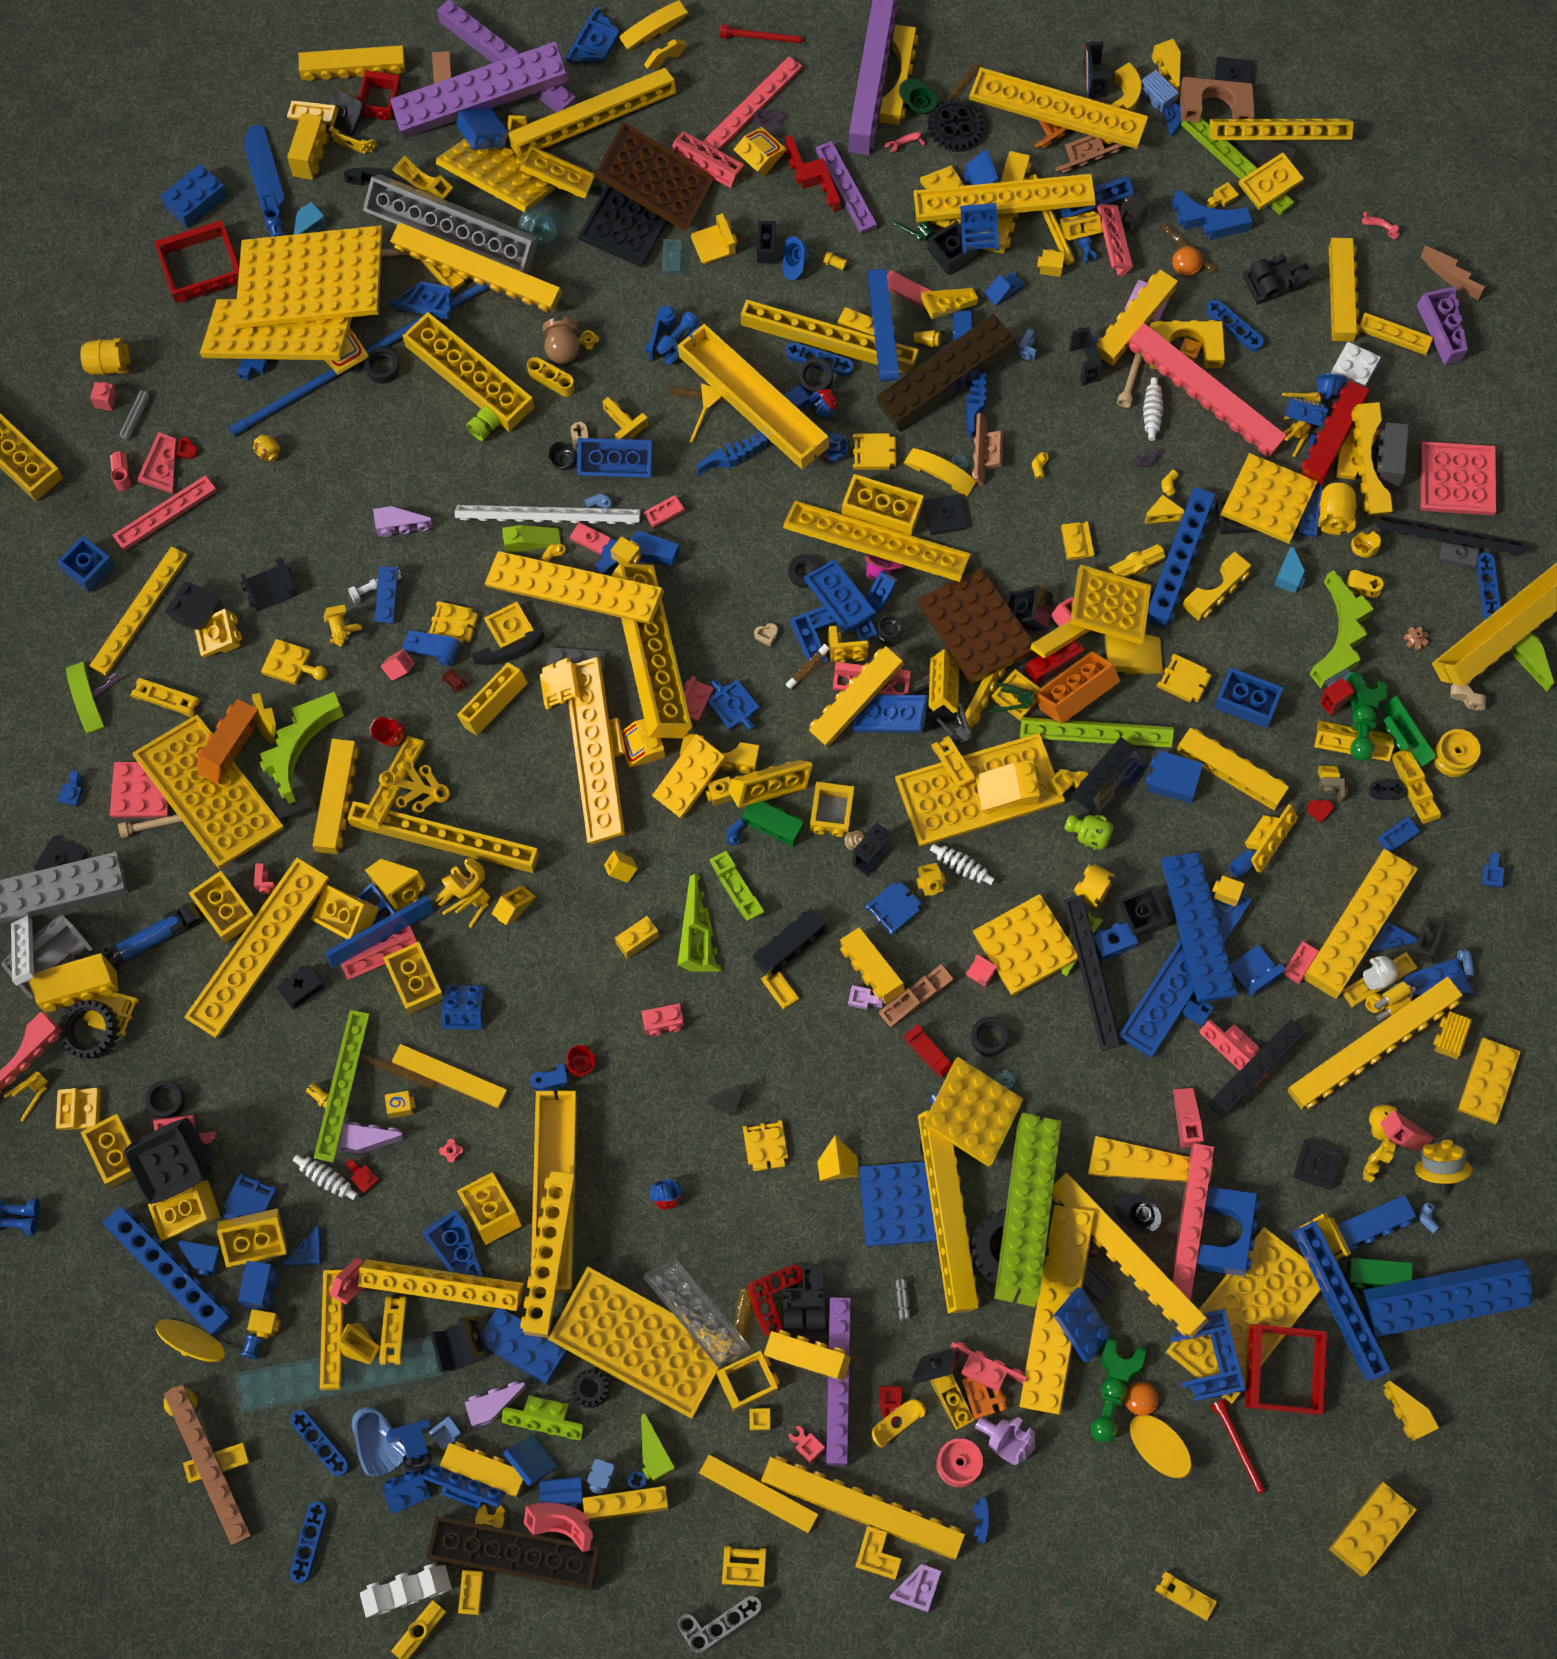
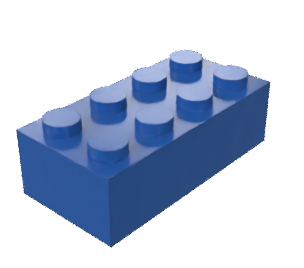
M579 437L577 475L651 478L653 440Z
M497 1308L482 1331L486 1350L549 1386L569 1351L547 1340L548 1338L525 1335L523 1329L520 1328L521 1319L504 1309Z

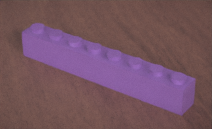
M830 1298L829 1349L834 1350V1347L846 1351L845 1354L849 1356L850 1298ZM849 1367L844 1381L828 1377L826 1466L847 1467Z

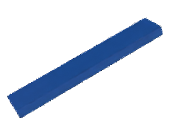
M1311 434L1309 450L1312 444L1316 445L1318 441L1316 440L1317 435ZM1316 484L1299 521L1298 535L1317 537L1318 519L1320 516L1319 503L1323 485Z
M426 895L326 951L325 954L329 965L333 969L431 914L433 908L430 899Z

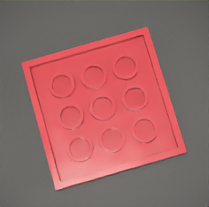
M1421 442L1420 511L1495 515V446Z

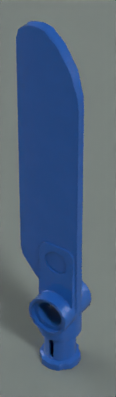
M253 125L246 134L244 147L268 231L271 233L270 237L285 236L286 234L282 230L283 222L279 211L284 202V194L267 134L262 125Z

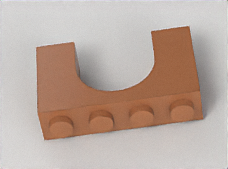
M1183 77L1179 89L1181 121L1199 122L1202 113V100L1206 98H1218L1225 101L1232 110V119L1254 118L1253 87L1251 83Z

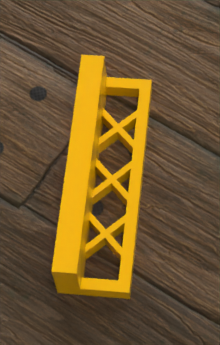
M944 649L930 658L928 707L935 711L942 705H945L952 713L958 711L959 666L952 655Z
M1318 720L1314 747L1351 754L1350 746L1357 738L1358 731L1350 726ZM1370 731L1369 739L1375 746V752L1371 758L1390 762L1394 748V736L1387 733Z

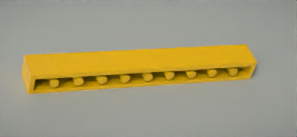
M666 68L660 69L508 132L510 146L518 158L524 157L530 146L539 150L675 94V81Z
M400 222L390 240L394 249L400 253L405 251L410 253V256L415 259H425L432 266L437 264L442 266V269L447 272H457V275L464 279L468 277L474 279L475 283L481 286L486 284L496 292L503 291L510 298L516 299L518 297L527 305L535 304L544 312H548V310L554 312L563 294L560 287Z
M746 299L741 312V326L878 365L874 336ZM895 343L898 371L909 374L915 369L919 349Z
M355 801L352 803L347 818L351 827L534 873L539 858L538 849L390 810L378 830L361 824V818L369 805Z
M1446 977L1291 1085L1287 1090L1301 1110L1306 1107L1308 1109L1312 1108L1318 1103V1098L1321 1096L1324 1098L1328 1097L1334 1092V1087L1337 1085L1342 1087L1350 1081L1349 1077L1355 1074L1357 1076L1365 1070L1364 1066L1369 1063L1373 1065L1381 1059V1054L1384 1052L1389 1054L1397 1048L1396 1044L1401 1040L1403 1043L1413 1037L1411 1033L1417 1029L1419 1032L1429 1025L1427 1022L1431 1019L1436 1021L1445 1014L1444 1010L1447 1008L1452 1010L1460 1004L1459 1000L1462 997L1461 992L1449 977Z
M925 1111L918 1115L947 1311L948 1314L971 1312L978 1309L979 1297L976 1294V1278L972 1270L973 1258L969 1250L970 1239L966 1231L963 1196L960 1193V1177L956 1167L957 1157L954 1154V1144L923 1125L929 1111Z
M1065 1173L1053 1185L1052 1199L1058 1205L1062 1203L1065 1207L1095 1212L1092 1229L1093 1242L1099 1248L1104 1246L1107 1249L1106 1255L1113 1262L1117 1260L1122 1265L1119 1269L1127 1277L1131 1275L1136 1280L1134 1284L1141 1292L1146 1290L1150 1294L1148 1299L1155 1306L1160 1305L1164 1309L1162 1314L1170 1322L1174 1319L1178 1324L1176 1328L1183 1336L1188 1334L1192 1338L1209 1322V1319L1069 1174Z
M775 1456V1459L770 1457L761 1483L956 1560L965 1534L961 1533L962 1530L952 1525L947 1528L941 1525L942 1522L935 1518L927 1520L922 1518L923 1514L915 1510L907 1512L902 1510L903 1506L894 1502H891V1505L883 1502L884 1499L874 1494L871 1497L864 1494V1490L852 1487L850 1489L844 1487L845 1483L837 1479L829 1481L825 1479V1475L814 1471L812 1474L807 1472L806 1467L795 1463L792 1466L787 1464V1460L782 1457Z

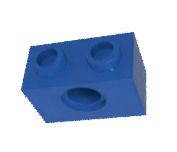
M1119 922L1114 924L1109 930L1101 929L1094 933L1100 962L1132 950L1138 944L1127 922L1124 924ZM1115 937L1118 943H1111L1109 938Z

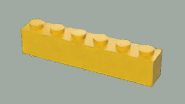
M403 45L298 53L301 80L312 81L314 79L329 80L339 77H364L365 70L394 75L406 73Z
M1009 151L1001 182L1028 180L1025 176L1026 173L1030 174L1032 163H1029L1030 155ZM1019 213L997 215L999 251H995V248H985L984 250L1005 253V249L1009 248L1011 243L1009 234L1013 233L1016 223L1013 220L1018 218Z
M1331 238L1329 244L1332 341L1354 342L1355 336L1359 335V324H1356V319L1359 316V309L1356 308L1358 292H1355L1358 279L1354 276V272L1357 270V261H1354L1356 245H1353V238Z
M1161 269L1156 275L1153 274L1150 277L1149 284L1139 290L1138 297L1129 302L1128 309L1118 315L1117 322L1114 325L1111 324L1106 330V335L1103 338L1100 337L1096 342L1100 358L1113 366L1129 347V339L1143 322L1147 325L1175 292L1178 281Z
M886 646L883 649L880 648L874 654L872 662H867L862 667L861 674L858 677L854 676L849 681V687L837 694L835 697L836 701L832 705L829 704L822 712L824 714L819 719L813 720L810 724V733L828 748L904 666L903 661Z
M1189 728L1178 745L1177 753L1187 759L1203 763L1202 768L1274 811L1289 788L1283 780L1275 779L1266 770L1255 767L1248 759L1240 758L1233 750L1225 749L1220 746L1218 741L1210 740L1197 729Z
M332 739L312 845L315 852L338 854L339 848L343 846L341 834L342 830L345 831L346 829L345 812L348 813L350 808L348 796L353 791L351 779L356 774L354 762L355 759L359 758V748H357L355 741Z

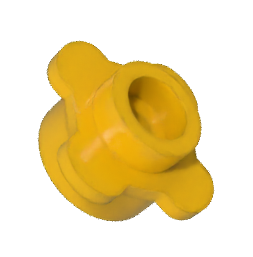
M590 330L584 331L581 337L578 338L580 345H584L587 350L593 349V345L599 342V337Z

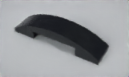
M360 167L345 170L343 173L346 183L363 186L364 181H370L372 176L381 174L413 187L401 176L379 168Z
M543 628L525 633L526 641L492 653L488 647L472 653L473 661L478 665H496L518 659L541 643L545 638Z

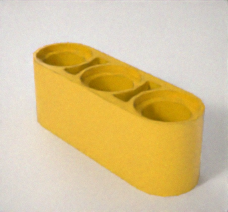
M538 357L528 360L527 368L530 378L562 396L569 397L574 393L575 387L572 376Z

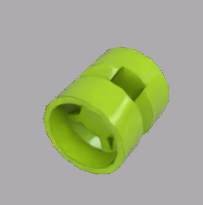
M484 406L477 413V417H473L466 424V427L474 437L483 441L490 434V430L493 431L501 422L491 409Z

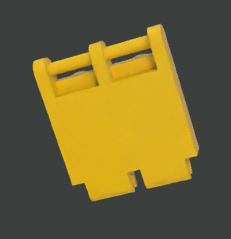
M853 434L855 449H853V454L855 455L854 470H890V466H896V452H894L896 451V437H889V434Z
M438 601L436 603L435 616L431 619V629L427 633L456 638L462 645L464 642L470 643L473 629L469 627L475 628L478 614L473 613L471 608Z
M1173 654L1171 657L1172 661L1168 668H1165V674L1161 682H1158L1157 687L1191 703L1192 700L1199 702L1204 692L1203 688H1206L1211 675L1206 673V668ZM1175 661H1176L1177 663H1176L1174 669L1171 670L1172 667H1173V665H1174V663H1175ZM1168 675H1169L1170 677H1169L1167 683L1164 684V682L1166 681V679H1167V677H1168Z
M565 658L557 661L555 665L553 663L542 668L543 673L540 674L544 706L547 710L558 703L563 704L568 699L579 697L575 664L570 659Z
M116 992L107 996L93 998L92 1000L105 1003L113 1009L112 1012L116 1013L117 1017L115 1018L119 1019L120 1023L117 1024V1027H120V1032H117V1035L125 1037L128 1022L132 1020L133 1009L139 1000ZM93 1010L85 1012L83 1020L88 1022L89 1027L106 1031L102 1015Z
M778 1120V1123L766 1125L760 1123L759 1126L753 1127L742 1126L748 1165H753V1171L766 1170L767 1162L771 1163V1169L785 1167L784 1160L788 1159L782 1120Z
M1323 1213L1313 1219V1221H1309L1301 1226L1303 1227L1314 1221L1317 1222L1336 1262L1340 1257L1351 1254L1334 1218H1329L1327 1213Z

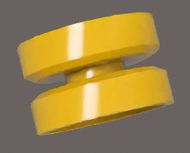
M1454 729L1446 732L1434 750L1437 755L1433 760L1434 764L1442 774L1449 777L1466 775L1472 770L1480 755V744L1477 738L1472 733L1463 729Z

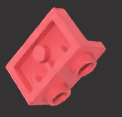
M692 676L690 681H686L683 691H685L684 695L690 719L699 722L707 705V700L711 697L714 688L696 681V677Z
M680 1003L641 1011L645 1033L651 1037L659 1036L665 1031L670 1033L678 1032L681 1028H684Z
M356 1257L335 1277L330 1296L344 1304H348L364 1288L358 1287L359 1268L363 1260Z

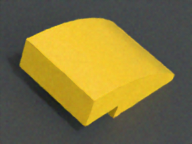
M1105 634L1106 660L1114 664L1116 672H1125V674L1163 673L1161 641L1159 637L1145 634L1144 641L1140 645Z

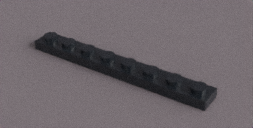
M1381 515L1377 516V528L1384 532L1392 530L1397 531L1401 535L1413 534L1422 539L1430 537L1435 538L1439 542L1451 541L1460 546L1468 544L1476 549L1484 547L1489 548L1493 552L1506 551L1514 556H1519V554L1525 555L1526 544L1522 541Z
M1078 895L1064 899L1063 902L1100 1049L1105 1051L1120 1047L1121 1042L1084 896Z

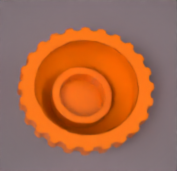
M1190 246L1181 247L1172 258L1174 270L1185 277L1197 274L1200 268H1202L1201 265H1203L1200 252Z
M1134 1382L1127 1387V1395L1124 1399L1125 1406L1134 1415H1149L1158 1406V1393L1147 1382Z

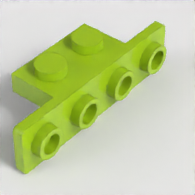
M529 1395L524 1411L504 1407L502 1411V1423L510 1426L523 1427L575 1440H581L583 1434L582 1424L565 1421L569 1404Z

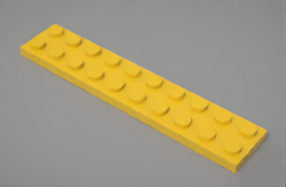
M982 67L979 69L969 95V100L1135 149L1138 148L1148 120V116Z
M1091 174L913 191L916 222L961 218L960 206L996 203L997 215L1095 205Z
M794 501L783 526L784 529L958 582L961 581L970 558V553L798 501Z
M500 551L497 552L485 581V585L489 588L647 624H652L664 593L661 587Z
M598 657L575 664L579 697L568 699L587 843L589 844L625 835L601 660Z
M296 858L184 1018L218 1039L327 884L329 877Z
M1054 1205L1048 1239L1049 1244L1047 1245L1049 1255L1045 1256L1047 1261L1043 1268L1040 1297L1037 1302L1025 1371L1027 1379L1025 1383L1023 1382L1020 1408L1061 1415L1073 1345L1053 1315L1076 1288L1083 1287L1095 1217L1094 1211Z

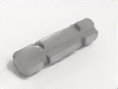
M906 1279L896 1280L900 1319L910 1318Z

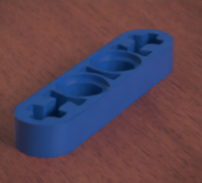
M1212 300L1208 303L1207 315L1215 321H1222L1223 329L1252 352H1257L1262 348V336L1218 300ZM1216 307L1218 308V311H1217V310H1214V311L1211 310L1212 308H1216ZM1225 317H1230L1233 320V322L1231 324H1227L1223 321V319ZM1242 328L1246 331V334L1240 335L1236 330ZM1252 341H1258V344L1252 345L1251 343Z
M792 342L786 347V356L792 361L803 364L808 360L806 358L808 354H814L816 358L823 360L831 359L833 364L830 366L834 374L846 377L853 372V362L848 358L796 342ZM797 349V352L791 354V351ZM848 365V368H846L845 370L842 369V367ZM811 366L825 371V369L821 366Z
M1485 552L1479 555L1476 568L1482 615L1486 620L1491 616V613H1488L1491 608L1490 605H1493V612L1501 608L1495 560L1490 553ZM1483 559H1486V561L1489 562L1487 564V570H1484L1485 563L1482 562ZM1489 575L1492 578V582L1486 583L1482 577ZM1485 593H1493L1494 599H1487L1485 597Z
M302 1410L294 1412L291 1415L290 1421L295 1430L333 1475L337 1477L344 1476L349 1469V1464L306 1412ZM297 1416H305L303 1421L309 1427L306 1428L304 1433H302L301 1431L305 1428L300 1423L297 1425L295 1424L297 1422ZM316 1430L319 1433L318 1439L313 1442L309 1441L308 1433ZM324 1446H330L332 1449L328 1457L321 1455L320 1451ZM336 1454L338 1455V1457H335V1460L340 1464L342 1462L344 1463L342 1465L343 1471L341 1472L339 1470L334 1471L336 1466L332 1461L329 1464L327 1463V1461L332 1460Z
M313 1502L309 1505L294 1555L290 1577L298 1584L305 1583L309 1579L327 1516V1508L321 1502ZM318 1506L323 1511L322 1514L317 1515L316 1521H320V1525L309 1522L310 1518L314 1520L315 1514L312 1510L317 1509ZM311 1526L317 1528V1535L314 1538H308L306 1535V1530ZM304 1547H309L312 1551L311 1556L307 1559H303L300 1556V1551ZM298 1560L303 1563H309L308 1567L303 1565L302 1571L305 1573V1576H301L300 1580H297L295 1571H299L301 1564H297Z

